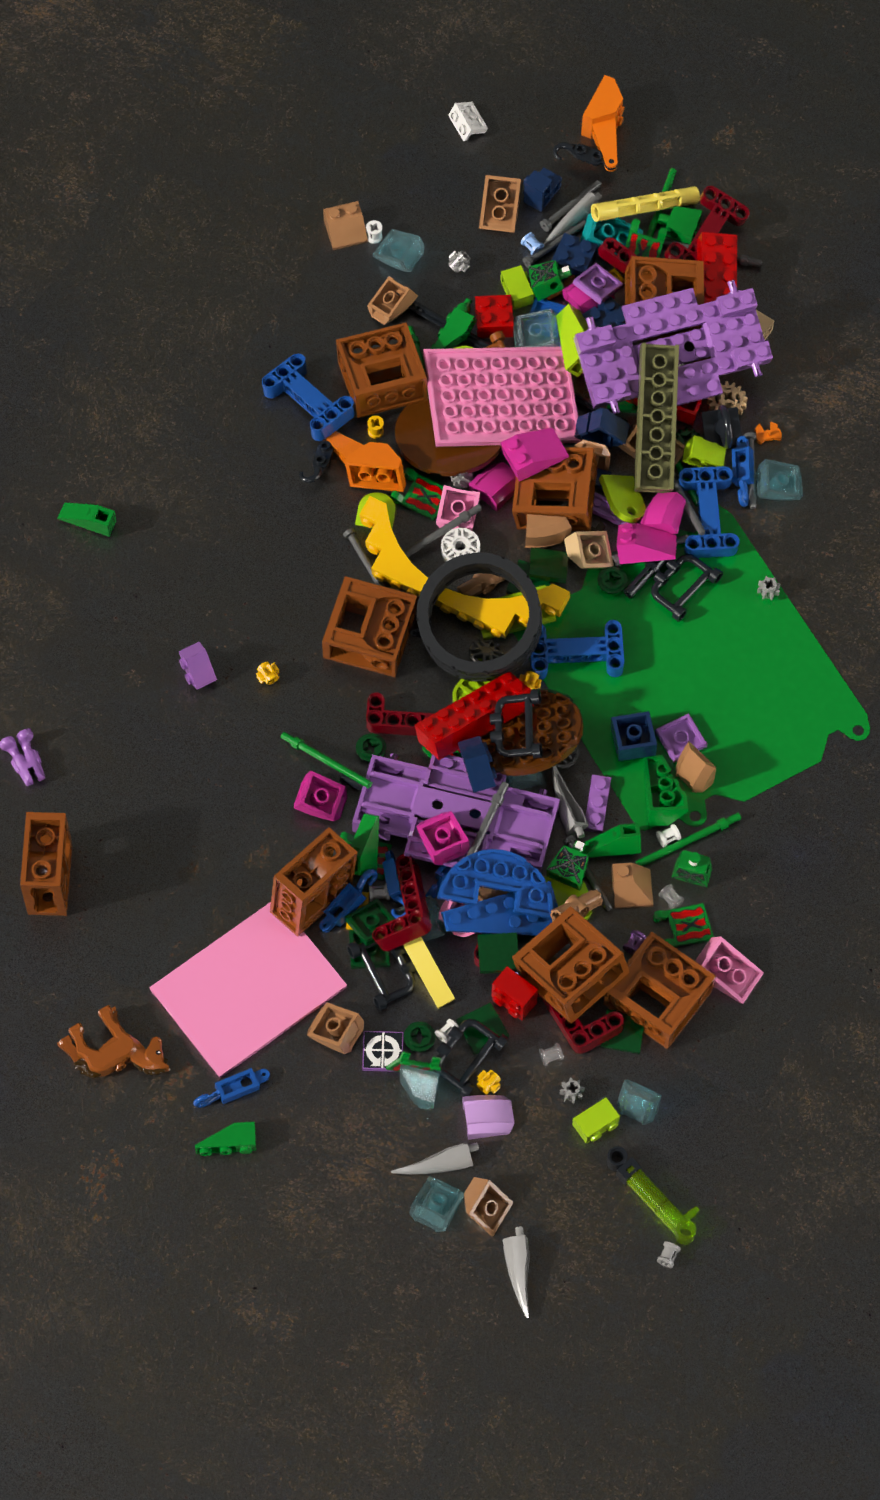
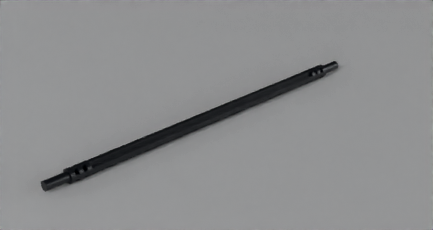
M414 301L408 308L440 327L444 328L447 323L446 318L421 305L419 302ZM470 333L469 337L465 339L466 342L477 348H485L491 345L473 333ZM574 391L576 404L588 411L593 412L604 408L593 409L590 399Z

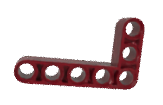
M404 853L397 857L395 865L406 914L377 927L373 931L372 937L383 951H390L426 935L432 928L420 868L411 856L406 857Z
M540 996L571 1048L578 1054L586 1053L617 1036L624 1029L623 1015L617 1011L610 1012L584 1027L577 1018L572 1023L575 1027L567 1028L566 1025L570 1022ZM618 1021L620 1024L613 1026L610 1022ZM595 1030L603 1032L601 1035L593 1034ZM582 1039L585 1041V1043L579 1045L576 1043V1041Z

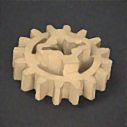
M726 381L725 385L721 384L723 394L710 397L707 400L709 410H718L719 406L725 405L727 408L738 407V413L742 415L743 410H746L748 398L745 397L746 391H741V386L736 388L735 382L729 385L728 381Z

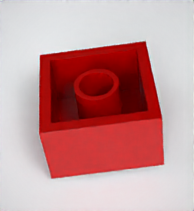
M511 295L475 296V319L478 337L486 339L497 331H503L505 337H513L514 322Z
M507 966L492 983L491 997L495 1004L508 1009V1013L512 1017H518L523 1020L537 1004L538 989Z

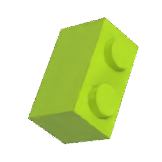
M521 265L501 271V283L506 295H511L512 309L515 310L532 305L535 294L529 284L527 271H524Z
M694 435L685 442L682 462L695 467L724 466L726 449L718 443L710 442Z
M605 1097L574 1117L572 1125L587 1144L590 1141H597L605 1131L614 1130L618 1126L620 1115Z

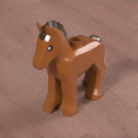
M110 1005L98 1011L99 1017L113 1035L100 1049L94 1050L86 1045L83 1038L84 1028L81 1023L71 1027L68 1030L70 1035L62 1038L57 1043L58 1047L71 1057L75 1069L80 1070L81 1074L90 1078L105 1077L114 1071L119 1072L126 1067L128 1062H132L134 1067H137L140 1072L143 1071L146 1075H158L165 1071H170V1066L167 1064L168 1059L164 1058L162 1051V1039L158 1036L153 1037L149 1046L145 1049L136 1038L125 1032L118 1022L116 1007L111 1008ZM72 1038L76 1044V1047L72 1043Z

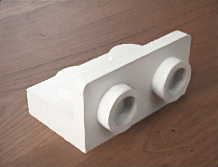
M473 102L455 103L449 113V117L463 141H467L471 134L485 133L488 129Z

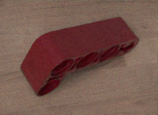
M611 237L606 238L598 248L599 256L624 275L631 256H637Z
M375 692L368 697L366 726L368 731L372 733L417 736L415 726H411L409 723H418L434 713L385 710L384 696L381 693ZM375 702L380 703L379 706H374L372 704ZM376 719V720H378L379 722H378V723H372L371 721ZM391 721H397V722H398V723L395 724V725L390 724Z

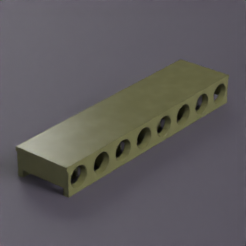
M646 343L640 345L634 492L668 493L674 490L679 345Z

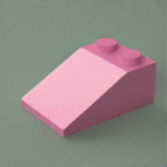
M721 936L711 937L695 960V962L716 976L715 988L740 1004L745 1002L764 974L762 970Z

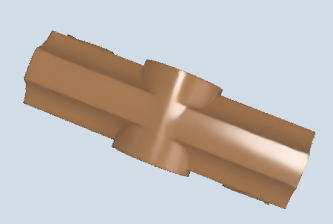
M477 573L472 579L458 586L457 592L474 597L481 593L487 594L498 583L506 579L493 574Z
M590 890L579 897L576 895L570 896L563 905L551 911L552 922L570 906L584 918L590 910L602 904L601 893L598 890Z

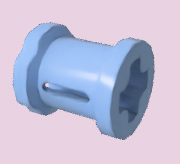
M532 232L525 235L521 240V245L526 246L531 251V255L544 247V244L540 243Z

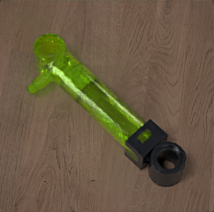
M620 1146L611 1148L607 1155V1166L609 1169L616 1171V1176L625 1186L628 1185L675 1235L677 1242L683 1245L692 1243L696 1234V1226L691 1219L696 1216L700 1209L695 1206L683 1215L644 1174L641 1166L633 1157L627 1160L628 1155L624 1148ZM620 1156L622 1161L615 1162L612 1157ZM682 1229H688L691 1232V1234L685 1236L681 1234L680 1231Z

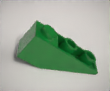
M454 308L447 315V323L444 328L442 327L439 330L438 340L432 344L430 349H452L469 337L476 323L475 317L458 308Z
M64 503L57 519L108 537L116 523L114 510L92 504Z
M367 813L363 815L352 841L351 847L358 852L354 875L361 876L369 869L377 871L379 816Z
M639 823L618 825L583 842L586 844L583 853L590 858L641 853Z
M255 1122L231 1124L196 1144V1154L210 1156L212 1153L230 1155L232 1152L250 1154L252 1151H256Z

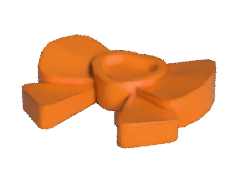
M770 422V430L764 431L761 424L755 427L758 444L761 445L765 441L772 440L781 441L782 432L778 428V424Z

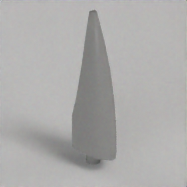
M588 192L557 224L543 243L544 247L581 221L587 220L588 214L591 213V206L599 203L598 201L602 198L601 194L597 192L594 195L593 192Z
M555 765L551 767L555 798L560 799L558 812L566 836L577 835L579 839L585 837L583 830L589 826L583 810L572 796Z
M465 1142L448 1147L422 1161L391 1170V1173L408 1175L434 1174L472 1167L473 1162L470 1153L479 1150L478 1143L468 1145Z
M516 1227V1236L503 1239V1248L514 1292L525 1317L529 1318L527 1293L530 1261L528 1238L524 1235L523 1227Z

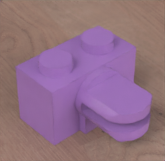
M200 642L179 651L181 657L179 663L183 670H186L185 678L189 685L192 684L198 690L217 680L206 649Z

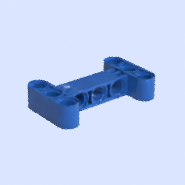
M297 353L290 356L262 378L263 392L265 397L275 398L285 391L314 417L310 421L312 438L316 441H323L355 416L354 400L350 396H343L332 403L303 377L307 373L306 359L304 355Z
M697 467L681 470L678 482L683 491H696L699 498V520L705 529L704 535H690L687 537L684 547L685 555L708 558L729 557L737 553L739 537L733 533L721 534L717 490L728 489L732 483L733 472L729 467ZM725 476L728 479H721L720 477ZM707 477L709 480H703L702 478ZM684 478H689L690 481H685V480H683V479H684ZM727 543H732L734 546L730 547ZM708 544H713L716 547H709ZM695 545L697 546V548H691L689 546Z
M609 620L605 624L604 637L547 639L546 628L542 624L541 636L535 650H541L542 653L533 652L530 656V670L537 673L539 679L543 680L547 677L548 663L606 661V671L609 676L619 677L622 675L624 668L622 626L617 620ZM615 630L616 633H610L609 631ZM616 647L618 648V650H612L610 648ZM617 664L619 665V667H613L611 665ZM542 667L543 670H537L535 668Z

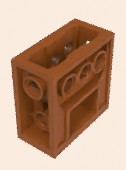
M631 256L625 270V305L690 288L694 290L697 304H704V261ZM702 325L647 338L646 340H657L702 328Z
M407 322L336 340L338 364L349 396L354 400L357 418L428 401L427 377ZM392 339H395V340L398 341V342L395 343V344H390V343H389V341L392 340ZM356 348H361V349H363L362 352H359V353H355V352H354V350H355Z
M564 447L569 455L568 458L520 482L516 477L512 513L517 529L526 530L527 514L566 517L572 527L571 531H591L598 469L594 448ZM539 500L569 501V506H540L538 503Z
M345 576L322 640L323 658L396 677L410 636V629L413 627L414 617L417 614V595ZM347 611L365 616L360 633L341 629Z
M26 812L20 886L28 915L67 916L72 840L66 813ZM52 893L53 900L49 902L44 901V894Z
M328 827L274 875L270 913L297 937L300 936L324 914L323 911L349 883L353 885L358 852Z
M571 906L512 956L518 974L536 987L538 994L571 1024L630 973L623 952ZM567 944L572 946L551 965L547 963Z
M651 931L627 962L630 973L604 995L603 1005L610 1010H617L630 1016L634 1022L644 1026L643 1033L668 1049L713 991L716 976ZM640 989L666 1007L659 1018L632 1000Z

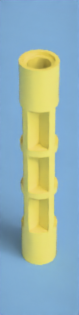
M693 186L595 203L591 206V215L593 220L598 222L670 209L675 206L694 205L699 203L700 193L698 188Z

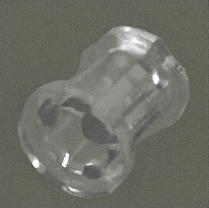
M672 884L664 887L658 896L664 898L670 905V909H675L684 901V898L676 893Z
M555 1043L553 1047L545 1050L539 1049L545 1066L552 1061L564 1059L559 1043Z

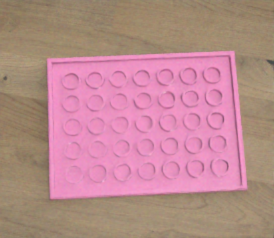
M561 346L423 349L436 447L501 445V442L517 434L552 427L562 444L578 443L581 441L574 436L578 419L572 374L565 369Z
M271 902L150 987L151 992L219 1078H222L347 988V984L305 932L297 937L270 913Z

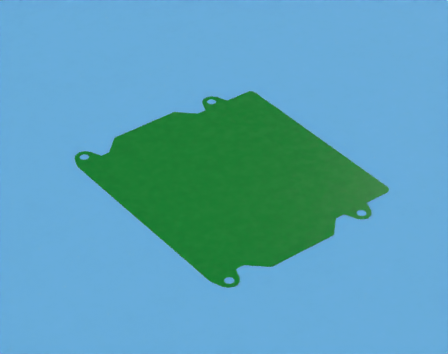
M718 505L721 534L733 533L739 537L738 551L734 556L698 558L713 570L715 568L720 569L723 575L716 584L707 580L683 605L687 609V614L680 622L673 619V613L652 597L651 588L656 582L653 580L655 575L630 599L623 591L617 595L602 591L598 585V575L604 568H588L582 589L570 594V599L560 617L556 616V621L543 624L546 628L547 639L604 637L605 624L609 620H617L622 626L624 650L622 675L619 677L609 676L606 671V661L548 663V674L543 681L548 689L570 696L573 699V703L579 708L583 719V734L581 737L583 744L603 775L611 777L610 786L633 822L639 823L641 831L654 827L649 826L643 758L618 761L611 733L612 717L649 711L655 733V729L689 713L707 743V747L699 751L716 767L714 783L703 793L692 792L679 777H676L677 762L673 763L656 733L655 737L657 742L656 755L664 756L671 768V773L679 781L680 788L687 795L688 812L679 819L692 827L701 826L706 821L705 799L713 795H719L745 802L821 762L829 734L839 730L849 738L861 741L866 739L870 733L867 713L782 587L780 586L778 589L780 591L779 596L774 595L772 600L762 599V594L757 593L759 580L764 581L765 576L768 578H773L774 576L732 513ZM679 530L678 534H675L677 535V537L686 534L699 535L697 531L693 533L684 530ZM685 543L677 545L675 561L682 555H685ZM727 543L730 547L734 546L732 543ZM708 544L709 547H716L713 544ZM695 545L689 546L691 548H697V546ZM616 550V551L612 552L611 554H612V555H615V554L618 555V551ZM646 562L621 564L618 567L627 575L628 582L626 587L645 568ZM685 562L681 565L679 571L669 578L666 585L660 587L658 592L674 604L704 572L694 564ZM667 563L661 567L660 571L662 573L667 570L665 567ZM610 575L609 582H611L612 585L615 586V581L617 580H613V578ZM525 630L513 632L518 642ZM615 630L609 631L610 633H616ZM616 647L610 648L612 650H618V648ZM541 650L534 651L536 653H542ZM617 664L611 665L613 667H619V665ZM536 667L537 670H543L542 667ZM860 725L863 727L864 733L862 735H855L853 728ZM693 811L699 812L701 815L700 820L692 821L689 817L690 813Z

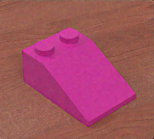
M553 427L517 434L500 443L503 454L519 482L569 457Z
M639 523L618 525L617 551L620 564L676 559L677 535Z

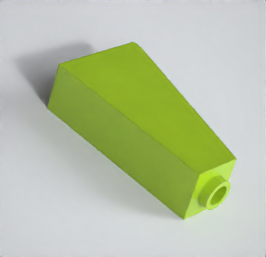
M568 303L556 315L565 369L579 377L583 370L574 337L575 334L585 332L589 328L581 311Z

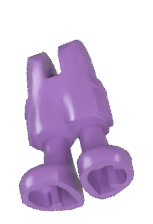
M24 729L16 736L19 745L24 751V755L20 754L13 736L0 740V748L11 754L13 757L11 764L21 776L26 786L34 784L29 770L34 771L33 773L38 781L45 779L38 751L31 748V741L33 739L31 729Z

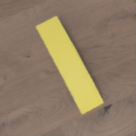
M422 937L403 944L437 1008L439 1009L456 1000Z

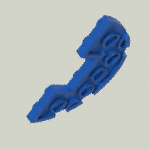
M481 850L464 857L448 871L438 892L437 899L477 905L479 887L516 893L513 912L552 919L550 916L553 910L552 895L549 893L545 883L546 880L537 868H534L527 862L525 858L505 850Z

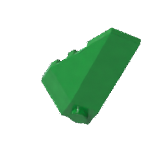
M663 755L643 757L649 826H669L688 812L687 795L680 788L679 781L674 778L671 768Z

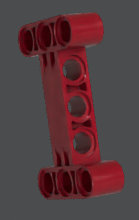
M707 186L699 199L700 203L711 210L689 247L687 248L678 242H673L667 248L664 254L665 258L697 261V239L701 232L719 233L726 220L735 226H741L749 217V209L718 188ZM706 194L711 195L713 199H709ZM721 204H726L728 208H723ZM736 213H740L743 218L738 217ZM671 250L676 251L678 255H673Z

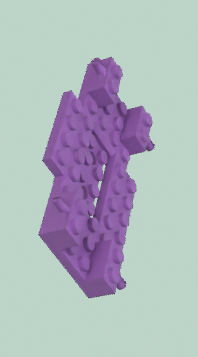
M735 280L727 282L730 293L717 297L716 301L701 305L697 304L693 288L622 306V311L626 324L612 327V325L596 327L593 317L586 318L589 329L575 334L574 342L593 409L611 405L613 414H616V412L620 413L618 402L638 398L641 344L633 346L632 343L702 325V328L646 343L679 345L678 365L711 357L710 359L678 367L677 406L723 394L718 376L749 368L753 369L754 377L761 376L759 366L770 363L773 356L769 342L765 341L756 312L758 304L753 288L743 291L737 290ZM686 342L693 343L694 350L691 352L686 351L684 344Z
M394 753L390 754V758L372 754L366 779L370 780L373 784L369 789L365 786L362 788L352 821V832H357L365 813L379 816L380 839L390 841L392 835L408 838L404 856H411L415 859L434 863L416 828L422 820H418L415 815L428 819L440 813L452 811L461 828L467 827L479 831L492 804L491 799L497 793L501 783L505 782L507 775L496 773L497 778L494 779L495 787L473 793L461 757L448 755L438 760L432 754L429 767L427 768L398 761V755H394ZM508 787L504 795V801L498 807L487 830L490 834H485L478 851L499 849L513 852L525 858L527 862L542 873L552 828L555 825L560 799L546 796L548 791L545 789L544 792L543 789H540L539 794ZM440 801L443 803V807L441 809H434L432 803ZM478 810L481 815L479 818H472L470 812ZM464 831L471 847L477 833ZM469 850L464 856H460L456 859L444 863L443 865L453 867L457 862H459L461 859L467 856Z

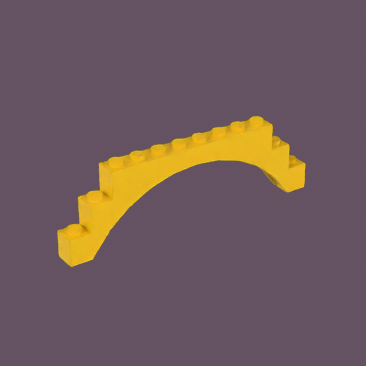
M369 496L359 516L364 526L368 528L373 527L365 541L367 550L372 554H379L371 567L372 575L378 581L383 582L384 580L390 583L395 589L399 590L401 588L407 591L406 593L419 597L428 577L411 563L400 548L390 525L387 504ZM555 584L537 590L541 611L544 609L547 614L560 617L570 599V591ZM445 588L435 603L436 606L440 607L441 611L447 614L453 613L457 615L456 617L459 620L469 621L480 630L485 628L490 631L491 635L497 638L502 637L505 639L515 620L520 625L527 627L529 618L528 603L523 595L511 598L486 599L463 595Z

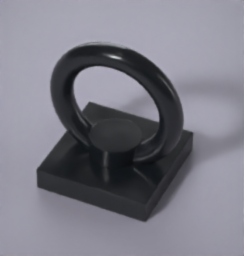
M721 405L718 410L700 412L705 440L718 443L725 449H730L732 445H736L737 439L742 436L738 407L727 408L725 405Z

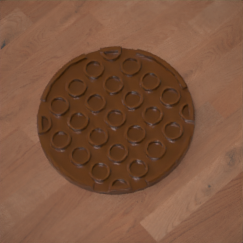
M429 397L428 401L407 405L400 413L395 425V440L401 455L412 466L429 474L431 472L441 474V476H457V474L466 472L469 474L487 466L502 450L501 445L436 447Z
M540 690L541 704H535L532 707L533 743H541L543 757L534 759L533 755L503 757L496 751L495 743H491L490 732L481 736L482 743H487L488 750L490 751L493 762H490V767H494L498 774L522 776L544 771L563 761L577 747L583 734V719L577 705L572 703L565 695L550 693L548 690ZM525 712L503 724L504 749L526 748Z

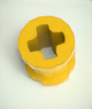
M371 416L367 421L368 435L373 439L381 438L384 434V421L380 416Z

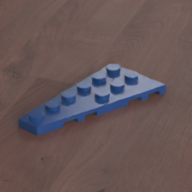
M551 881L545 883L549 893L552 895L553 909H555L558 905ZM512 892L478 901L477 905L468 904L441 912L447 932L517 933L519 936H537L552 923V919L513 912L516 893Z

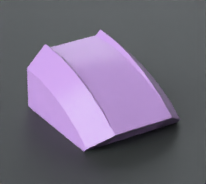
M502 1095L462 1097L468 1140L510 1134L515 1124L511 1100Z

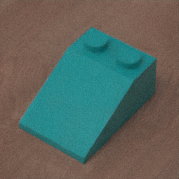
M589 213L580 241L582 242L584 239L596 243L599 248L606 238L611 237L625 246L631 224L620 218L595 222L591 213ZM638 228L637 233L643 234L644 230Z

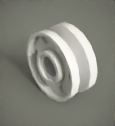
M467 528L450 530L445 534L441 542V554L444 562L456 556L474 552L480 553L478 536Z

